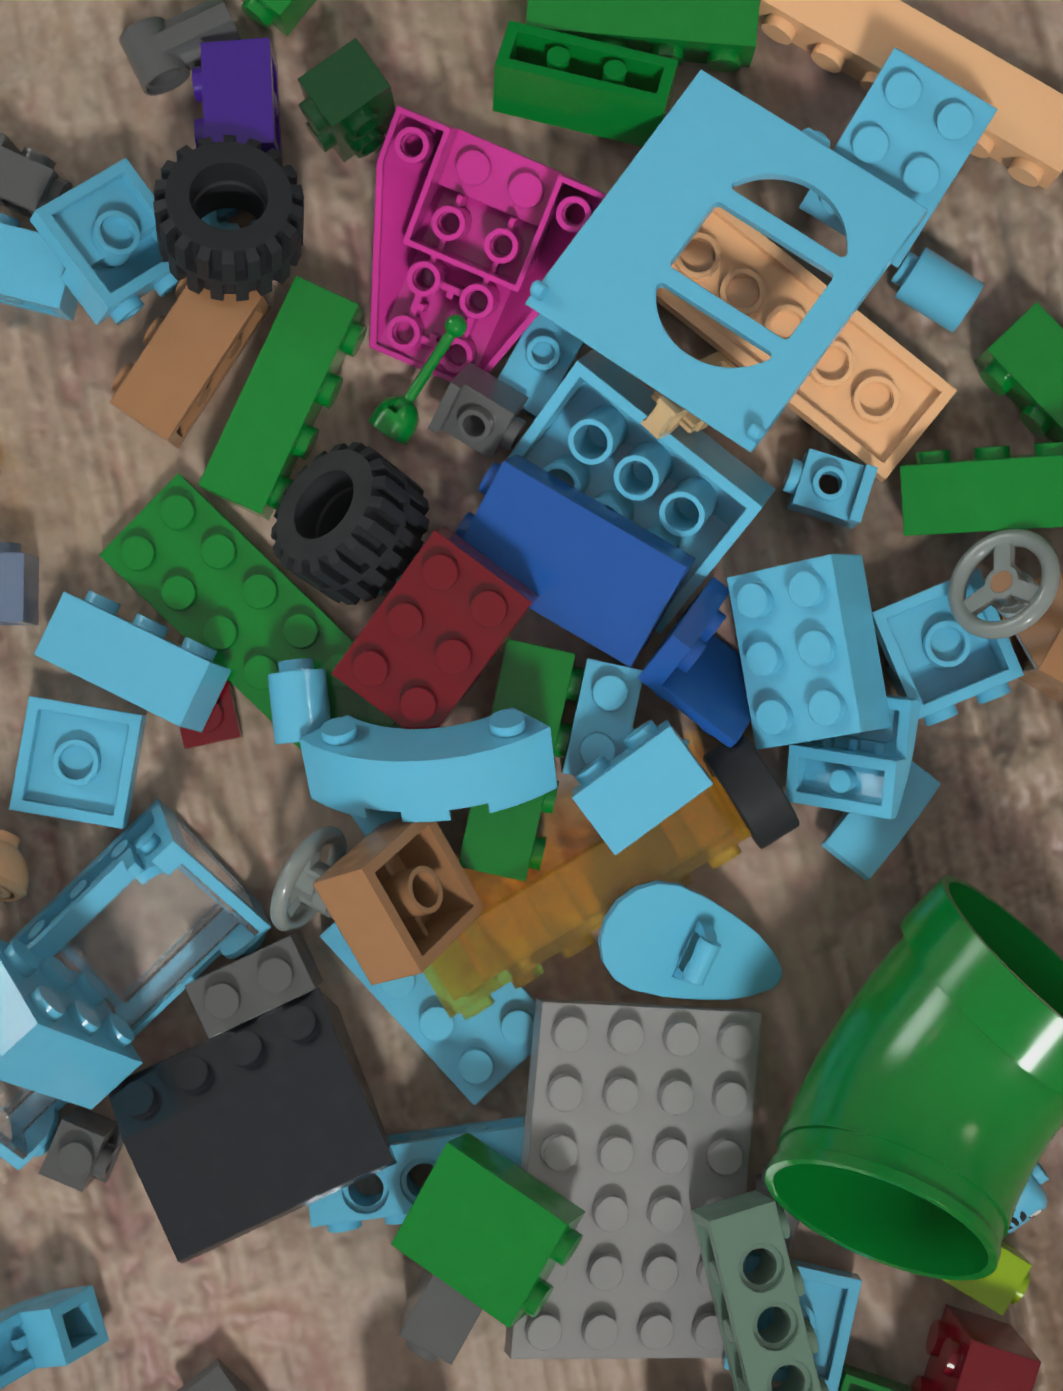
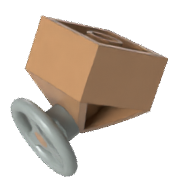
M1007 529L992 533L971 546L958 561L948 588V602L951 613L957 623L972 635L985 639L1008 637L1024 673V676L1018 679L1063 704V573H1060L1057 554L1045 538L1032 531ZM1015 547L1026 548L1036 555L1041 564V578L1033 579L1028 573L1021 571L1014 564ZM994 552V570L987 576L985 585L966 598L967 583L972 572L985 557ZM991 605L999 612L1001 621H986L978 618L977 615Z
M401 817L380 824L347 854L345 836L338 828L326 826L310 834L296 848L280 873L271 898L270 917L273 925L283 932H291L301 928L318 912L327 917H332L371 985L423 973L482 914L485 907L437 821L402 822ZM329 844V855L325 864L320 861L322 847Z

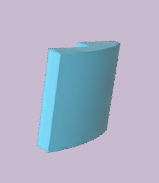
M886 694L892 728L790 744L785 792L789 802L885 819H895L903 798L911 766L921 699Z

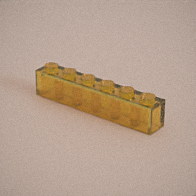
M715 775L709 776L713 785L617 855H614L605 841L601 839L486 908L423 972L448 1016L451 1018L461 1013L464 1020H467L491 1006L495 1002L491 993L511 982L513 987L518 989L542 975L545 970L541 963L561 951L566 959L595 942L591 932L601 927L604 916L616 899L634 886L659 880L675 882L687 887L693 882L689 873L706 862L714 869L738 856L742 852L738 843L751 836V833Z

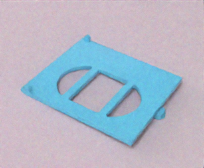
M700 70L542 281L536 280L531 284V296L525 304L747 451L752 452L927 215L928 209L831 150L830 140L822 132L812 130L811 128L800 131L705 71ZM776 179L797 183L814 191L831 206L838 216L846 237L847 255L840 257L740 195L733 188L756 180ZM720 207L832 278L826 289L788 339L779 337L671 267L715 208ZM659 288L667 289L762 350L771 358L762 363L747 367L726 368L706 364L691 357L681 350L665 331L656 305L657 290Z

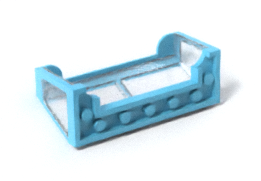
M157 798L8 943L18 941L38 956L45 959L53 956L71 970L78 973L83 971L92 973L107 989L108 997L105 1001L112 1013L123 1019L136 1037L185 989L184 985L196 979L218 956L223 954L226 958L233 959L240 955H248L257 950L264 941L266 932L271 928V925L261 903L191 830ZM0 1081V1157L19 1171L34 1156L40 1157L49 1150L58 1129V1111L67 1102Z

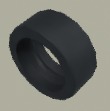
M743 734L732 748L722 743L703 756V761L717 786L760 849H764L799 826L800 821L788 798L758 752Z

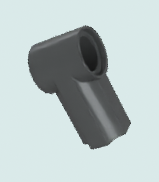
M207 0L167 20L156 16L142 19L130 25L119 37V42L143 92L150 96L172 91L189 78L190 70L201 65L200 43L242 40L223 0Z

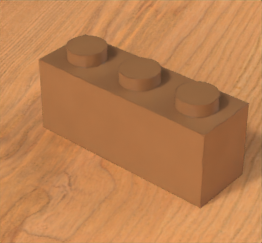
M187 277L181 279L175 290V296L178 299L166 317L159 315L147 329L143 339L146 347L135 364L127 363L116 376L112 385V392L115 394L110 403L125 415L171 445L179 448L271 309L265 297L260 296L256 290L249 292V300L236 302V294H225L224 301L211 299L210 290L203 289L199 295L189 290L187 287Z

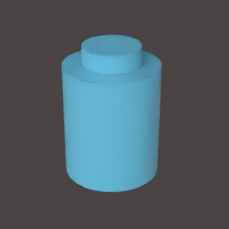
M927 247L924 248L919 256L909 251L891 279V282L899 286L894 295L896 299L951 333L956 330L985 284Z
M313 658L279 661V673L267 675L275 745L300 742L299 738L321 728L326 721L331 719L326 669H314Z

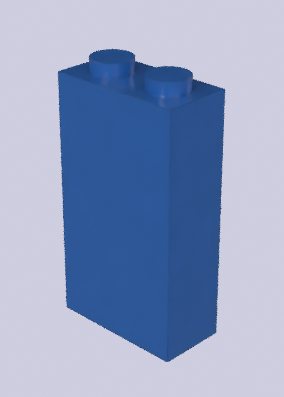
M518 454L504 460L502 464L494 462L479 486L478 492L485 495L476 514L468 512L460 522L455 533L539 595L530 609L631 667L644 651L696 558Z

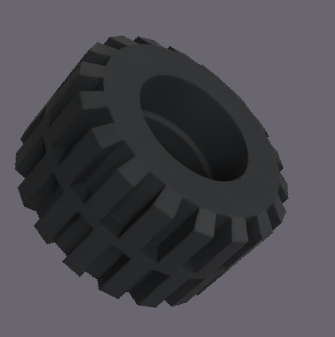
M223 135V142L214 143L211 136L198 139V148L194 150L185 145L176 151L177 162L167 160L161 168L162 179L155 181L153 190L155 202H153L159 252L163 262H169L170 273L177 281L187 277V287L189 290L198 295L203 289L210 290L211 299L224 301L225 294H236V302L249 300V292L257 290L260 296L272 292V281L275 280L283 284L290 277V266H297L301 257V246H303L302 185H297V173L292 165L282 166V155L272 148L265 153L261 150L260 141L249 138L246 144L236 142V135ZM223 208L241 209L258 218L253 224L236 230L215 228L201 219L207 214Z
M352 442L349 446L345 443L335 445L329 453L324 450L314 457L313 462L309 466L305 465L297 473L298 477L294 482L289 484L283 495L285 497L282 503L277 506L274 515L277 522L272 527L271 538L276 542L272 548L275 556L280 559V564L316 590L337 603L342 601L346 605H356L360 599L365 602L375 599L382 589L387 592L396 584V579L410 565L414 555L420 551L424 544L421 538L428 531L429 519L425 517L429 511L428 500L423 496L424 491L419 484L370 446L366 447L358 442Z

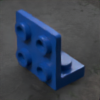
M712 577L674 624L637 679L651 688L658 697L668 701L697 723L707 734L714 736L724 745L732 748L742 736L751 721L740 655L713 635L726 618V615L719 608L728 596L729 588L715 577Z

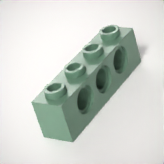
M753 1190L692 1209L693 1222L734 1391H829L824 1379L817 1375L813 1354L818 1352V1342L811 1323L807 1318L803 1317L799 1296L804 1295V1284L797 1265L789 1259L785 1239L790 1237V1226L782 1206L766 1195ZM759 1248L761 1257L758 1266L752 1272L744 1274L743 1263L745 1257L752 1250ZM774 1307L772 1323L766 1329L758 1331L757 1322L759 1316L765 1309ZM788 1365V1375L785 1381L780 1386L772 1388L771 1382L774 1373L780 1367Z

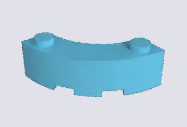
M513 707L497 711L489 717L476 721L429 729L383 727L346 715L330 719L321 728L299 738L311 798L329 808L362 818H367L371 813L370 809L401 812L402 822L451 820V810L488 804L489 813H493L525 803L558 788L550 726Z

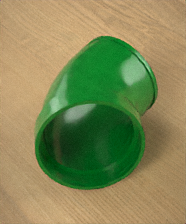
M946 875L902 919L901 930L904 936L865 981L835 1024L797 1093L778 1138L776 1155L771 1158L764 1178L767 1189L778 1204L802 1224L837 1245L870 1260L902 1271L938 1279L967 1281L987 1277L996 1270L1001 1256L1002 1239L1008 1233L1027 1181L1042 1154L1063 1126V959L1031 929L996 901L965 881Z

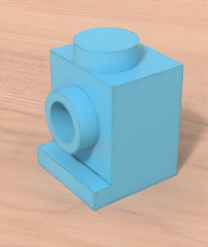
M809 448L803 455L802 461L793 458L789 465L782 491L791 494L786 509L852 529L861 523L878 467L869 464L861 465ZM828 474L836 478L838 490L835 494H826L820 489L819 479L822 475Z

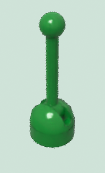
M453 314L446 319L444 324L445 333L405 395H393L384 398L368 419L374 427L393 440L407 445L415 433L419 423V414L414 401L453 340L465 334L467 322L461 315Z

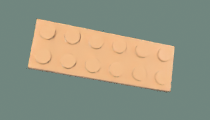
M720 207L715 208L671 266L783 339H788L827 287L826 284L765 235ZM659 288L657 290L656 301L716 350L720 351L737 367L759 364L771 358L762 350L667 289ZM856 310L790 400L787 407L858 464H869L878 467L875 478L883 482L957 390L861 312Z

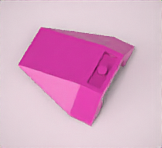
M397 105L376 166L369 347L422 369L445 333L444 324L446 319L450 315L458 314L465 318L467 330L463 336L453 340L432 374L451 382L470 362L490 373L539 315L538 312L525 304L531 296V284L536 280L542 281L607 194L566 173L468 131Z

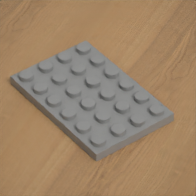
M536 998L521 1168L586 1212L576 1228V1231L583 1235L576 1251L563 1267L556 1263L547 1279V1282L553 1285L554 1288L544 1307L535 1318L526 1314L511 1328L506 1327L504 1351L510 1359L725 1357L723 1341L691 1210L746 1193L762 1012L744 1008Z

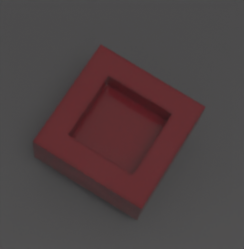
M230 681L225 683L202 732L180 727L184 749L243 737Z

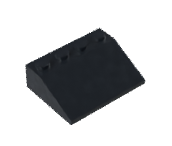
M320 988L124 1079L108 1094L122 1141L176 1259L180 1263H185L397 1163L339 1007Z

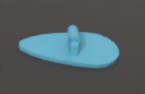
M655 880L634 886L616 899L602 921L598 937L601 961L614 980L634 991L670 998L731 1000L753 996L770 990L778 984L782 976V969L774 952L754 929L707 896L679 883Z

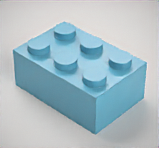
M897 47L893 49L833 151L928 209L927 215L891 262L892 265L898 268L998 109ZM809 190L799 208L845 236L844 229L835 211L821 196Z
M828 554L727 578L756 750L892 728L862 555Z
M0 940V1081L92 1110L143 1062L131 1044L135 1039L131 1028L123 1019L112 1013L105 1001L108 997L107 989L96 976L88 971L78 973L71 970L53 956L47 959L38 956L18 941L7 943Z

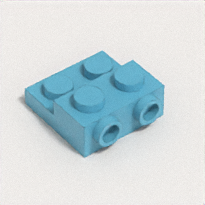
M127 158L36 209L30 218V222L66 268L60 278L96 325L109 317L112 318L116 325L125 322L144 307L145 304L140 299L142 296L155 290L160 297H164L175 290L179 283L170 273L169 262H163L159 252L153 202H155L154 195Z
M979 568L972 572L968 580L966 598L985 585ZM950 580L872 612L875 633L889 663V667L886 670L897 696L921 699L919 719L923 718L926 726L939 723L957 715L958 711L955 704L973 696L976 697L978 704H983L1010 693L1011 689L1008 682L1024 676L1008 637L1002 639L977 637L968 633L957 623L951 613L948 602ZM991 605L977 615L978 618L986 621H1001L997 610Z

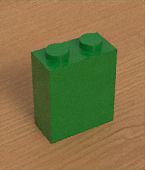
M467 1132L446 1143L391 1245L499 1322L511 1328L526 1314L535 1318L544 1307L554 1288L553 1285L547 1282V1279L556 1263L563 1267L576 1251L583 1237L581 1233L576 1231V1228L586 1211Z

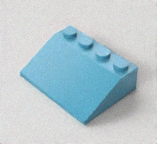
M593 349L576 361L508 458L518 454L696 558L656 628V631L661 634L776 489L702 430L689 434L679 425L669 436L657 440L641 424L642 420L647 418L657 404L651 398L654 392L629 372Z

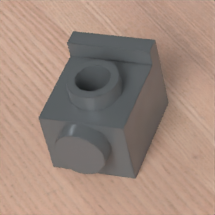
M0 133V205L31 218L36 209L71 190L72 183L61 178L55 172L54 167L56 163L53 160L27 147H24L21 152L7 135Z
M470 362L450 382L428 429L437 434L443 430L489 459H492L501 447L510 451L520 437L527 421L520 418L519 415L529 397Z
M77 1106L61 1119L39 1174L81 1192L95 1178L106 1183L111 1176L124 1145L117 1122Z

